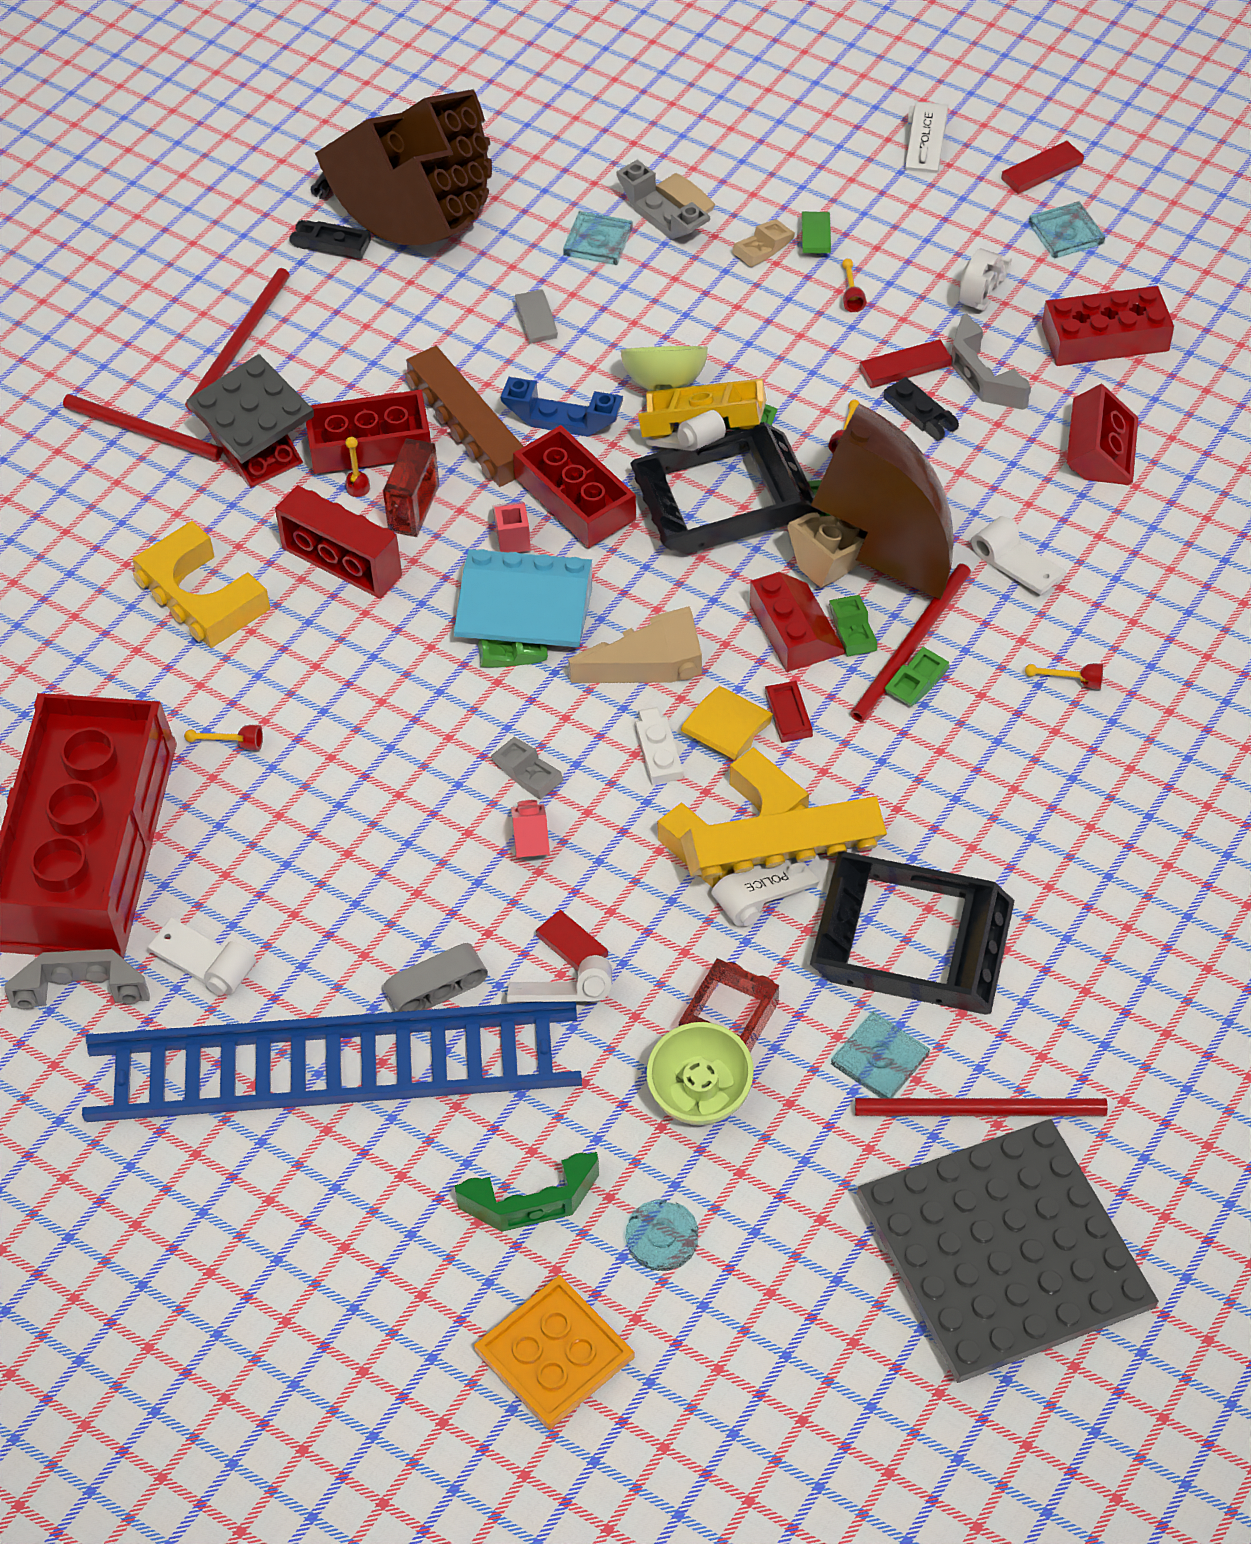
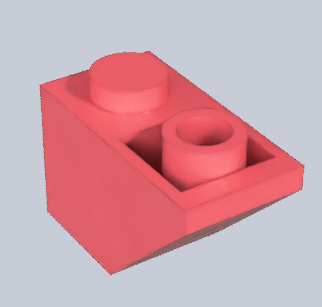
M520 501L492 505L500 552L531 551L525 503Z
M537 800L517 802L518 807H511L516 858L549 855L547 818L544 804H537Z

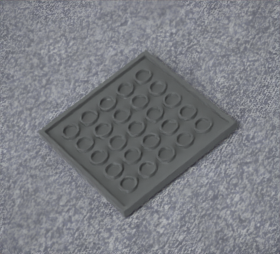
M1052 1119L858 1186L857 1195L957 1383L1155 1309L1159 1302Z

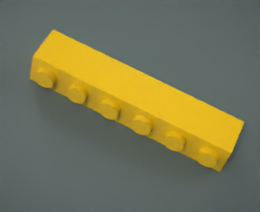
M875 796L690 828L681 837V842L690 876L702 875L703 879H709L722 875L724 870L734 869V873L747 872L754 869V865L765 863L766 868L784 864L785 859L796 858L797 862H804L814 859L816 854L827 852V856L831 857L837 856L839 852H847V848L857 847L858 851L869 850L877 847V842L886 836L887 832L878 798Z

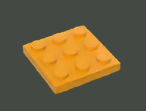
M560 1274L474 1344L475 1352L548 1430H551L635 1358V1352Z

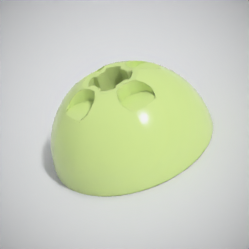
M659 346L620 350L623 365L629 376L637 384L650 391L682 388L689 385L702 372L708 355V347Z
M708 1022L688 1023L665 1034L653 1048L647 1064L648 1086L657 1104L671 1117L693 1125L713 1124L732 1115L746 1100L753 1082V1061L745 1043L731 1030Z

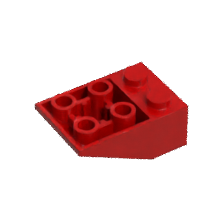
M209 430L217 446L222 447V453L250 488L303 464L288 434L244 463H241Z

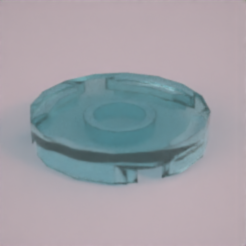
M656 1199L642 1204L631 1214L626 1227V1245L630 1255L639 1265L653 1271H670L683 1266L692 1258L698 1247V1225L694 1215L684 1205Z

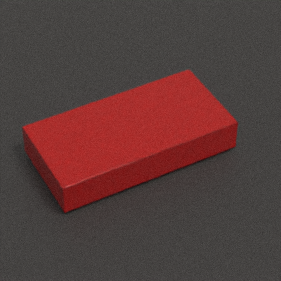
M797 681L765 686V694L771 713H773V719L781 743L813 737V728Z
M562 910L557 911L536 929V936L576 971L579 970V965L588 956L608 957V949Z

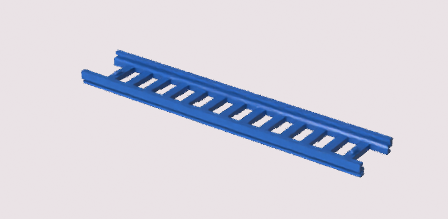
M576 1001L525 1002L87 1034L86 1044L89 1057L116 1055L114 1105L82 1107V1116L86 1122L582 1086L581 1071L553 1073L550 1023L577 1021ZM536 1024L539 1074L518 1075L515 1025ZM501 1027L503 1076L486 1078L482 1076L480 1028ZM466 1029L468 1079L447 1080L445 1031ZM431 1032L432 1082L412 1083L411 1033ZM396 1034L397 1084L377 1085L376 1036ZM361 1037L362 1087L342 1088L341 1038ZM326 1039L327 1089L306 1091V1041ZM291 1042V1092L271 1093V1043ZM256 1044V1094L236 1096V1046ZM221 1047L220 1097L200 1099L201 1048ZM186 1050L185 1100L165 1101L166 1051ZM151 1052L149 1102L129 1104L131 1054Z

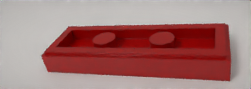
M1066 140L1002 171L1001 179L1019 194L1082 164L1084 155Z
M941 339L860 361L859 369L869 386L873 388L901 380L904 377L909 378L951 366L952 357Z

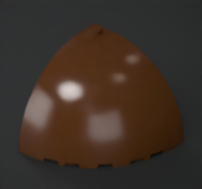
M474 89L426 97L402 113L366 119L315 152L319 166L333 193L346 211L371 233L382 239L402 245L417 246L434 243L451 237L467 228L473 220L477 219L480 207L486 203L489 194L487 179L492 177V159L487 156L490 138L484 136L482 123L485 122V118Z
M859 404L839 440L811 506L868 532L856 561L941 600L950 575L954 544L951 511L943 486L928 459L902 430L885 417Z

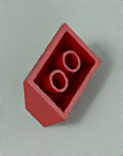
M1102 383L1073 398L1066 463L1071 470L1076 471L1085 480L1129 485L1133 483L1139 417Z
M776 572L750 581V606L786 672L845 654L843 645L807 582L782 572Z

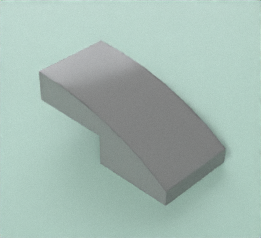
M543 289L516 294L517 308L521 322L524 323L529 344L557 338V329Z
M516 737L510 739L491 755L492 760L510 778L540 800L564 781L560 770L539 759L535 748Z

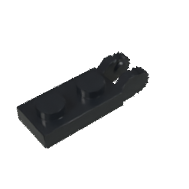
M308 220L298 221L295 226L296 231L292 232L289 237L290 243L294 247H300V249H307L309 247L356 258L363 257L371 241L369 231Z
M907 377L884 390L883 397L889 404L922 432L925 431L936 441L945 437L944 428H947L950 432L958 429L959 423L957 418L949 410H945Z

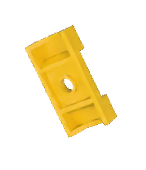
M763 378L647 391V412L638 414L642 437H652L653 439L664 438L672 434L676 422L681 424L710 410L717 411L722 419L728 417L730 428H753L760 424L767 401Z

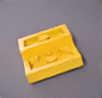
M719 685L693 710L682 725L681 731L736 760L751 748L754 736L770 725L773 713Z

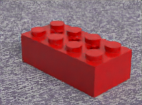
M1158 286L1046 300L1042 320V328L1056 366L1167 352L1170 350L1174 331L1173 321Z
M422 389L310 405L313 408L314 417L306 421L314 474L352 469L350 450L345 444L346 439L349 437H354L358 441V445L355 448L358 468L432 457L430 431Z
M562 425L513 453L515 478L588 548L636 520V494Z
M299 485L275 507L283 550L379 599L402 576L397 534L389 528H383L369 521L365 516L357 515L345 509L341 504L333 503L321 497L315 491L307 490Z

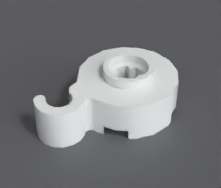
M982 248L977 249L971 260L966 264L961 276L959 295L961 304L982 311L985 310L991 302V299L987 298L988 294H990L993 287H998L999 282L1005 280L1012 258Z

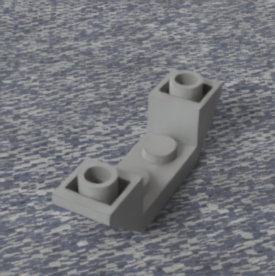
M638 159L616 172V176L635 212L670 240L689 234L710 221V216L693 202L679 209L657 192L656 173Z
M968 314L962 315L953 341L951 366L982 402L1021 410L1028 408L1029 395L1031 393L1028 380L1022 378L1015 368L994 377L992 370L986 367L977 355V353H980L981 340L983 338L982 328Z
M112 949L44 952L6 982L4 988L11 1008L18 1007L20 1009L46 1006L49 982L67 984L71 981L102 982L109 980V986L115 1003L135 1004L138 1001H150L145 977Z

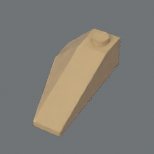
M809 513L789 522L787 528L799 570L819 587L822 588L842 578L860 564V562L856 561V558L868 534L867 531L832 515L820 517L818 513Z
M690 606L658 614L650 618L651 624L634 632L630 628L622 632L624 637L611 644L601 642L569 658L570 682L672 683L702 675V653Z

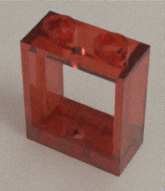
M406 438L383 489L387 526L394 533L418 537L440 485L434 443Z
M717 958L681 1017L679 1026L694 1022L711 1023L700 1018L699 1015L720 982L761 1000L742 1034L738 1035L747 1046L749 1052H751L779 1003V985L766 976H757L744 970L734 962H725Z

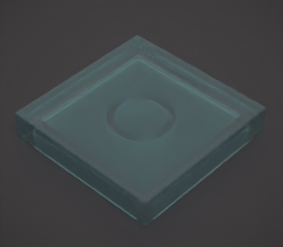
M1080 201L1029 216V225L1053 259L1104 244L1105 235Z
M579 211L563 247V255L618 265L632 231L633 221Z
M872 1011L831 1058V1065L879 1098H893L929 1056L930 1048Z

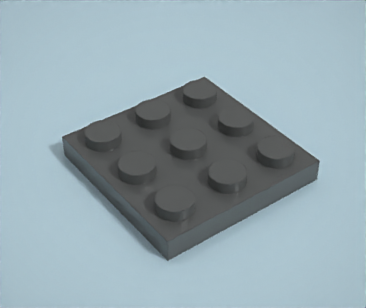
M257 354L187 399L188 408L241 463H244L314 417L313 408L260 354Z

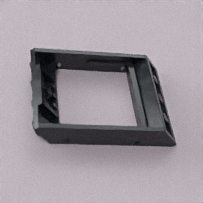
M761 422L750 429H737L727 432L723 438L693 451L671 448L634 459L630 463L635 474L634 479L643 493V501L648 506L652 515L651 520L656 525L660 534L661 543L667 549H675L685 555L786 526L789 522L809 513H818L819 515L822 513L821 510L811 506L815 495L785 433L765 422ZM749 450L774 505L688 530L665 474Z
M844 851L839 852L810 965L831 983L984 1015L991 1014L1015 900L993 881ZM869 879L965 899L946 984L848 964Z

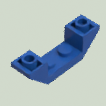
M508 376L500 397L501 402L530 427L553 430L562 425L570 434L586 437L614 423L623 402V396L597 391H594L589 406L538 398L537 381Z

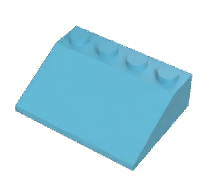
M469 549L463 570L454 637L580 647L592 593V559Z

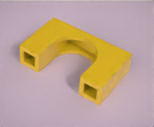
M190 521L133 557L132 560L135 568L133 576L142 588L147 587L152 592L154 599L159 605L165 604L170 609L172 616L178 623L183 622L189 627L192 636L197 641L202 640L207 646L213 648L271 608L267 589L249 572L224 588L209 594H193L179 587L182 580L188 574L215 558L211 537L195 522Z
M754 747L730 765L729 785L757 808L760 813L759 816L808 808L809 793ZM681 802L657 821L658 841L687 865L681 837L690 828L707 826L708 824ZM734 869L724 870L720 876L703 880L714 888L719 880L734 873Z

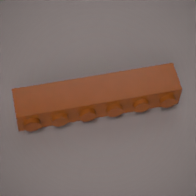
M435 345L407 358L408 372L405 373V377L409 386L412 389H422L424 404L434 409L440 423L446 424L450 428L453 438L457 442L461 441L472 460H477L481 465L484 475L488 479L492 478L498 487L516 480L513 453L524 446L438 346Z

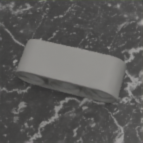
M463 943L394 974L386 980L383 989L396 1012L427 1010L477 987L485 981L488 971L472 944Z

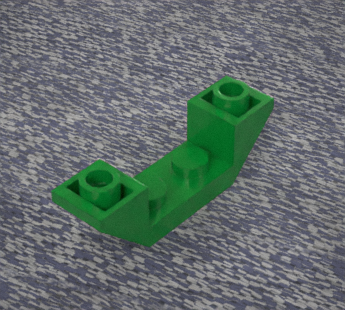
M597 1152L589 1154L576 1153L568 1159L561 1160L564 1187L550 1186L538 1193L525 1196L512 1195L500 1202H496L490 1177L483 1179L469 1178L461 1184L454 1185L458 1209L501 1232L571 1216L599 1177Z

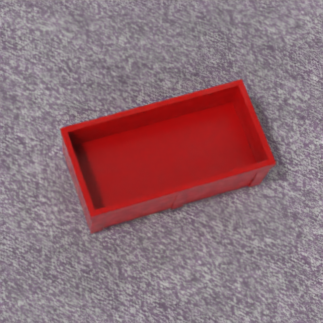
M38 693L34 704V716L14 785L9 790L7 797L8 806L0 830V952L40 955L44 952L112 949L124 959L177 742L172 735L160 701Z

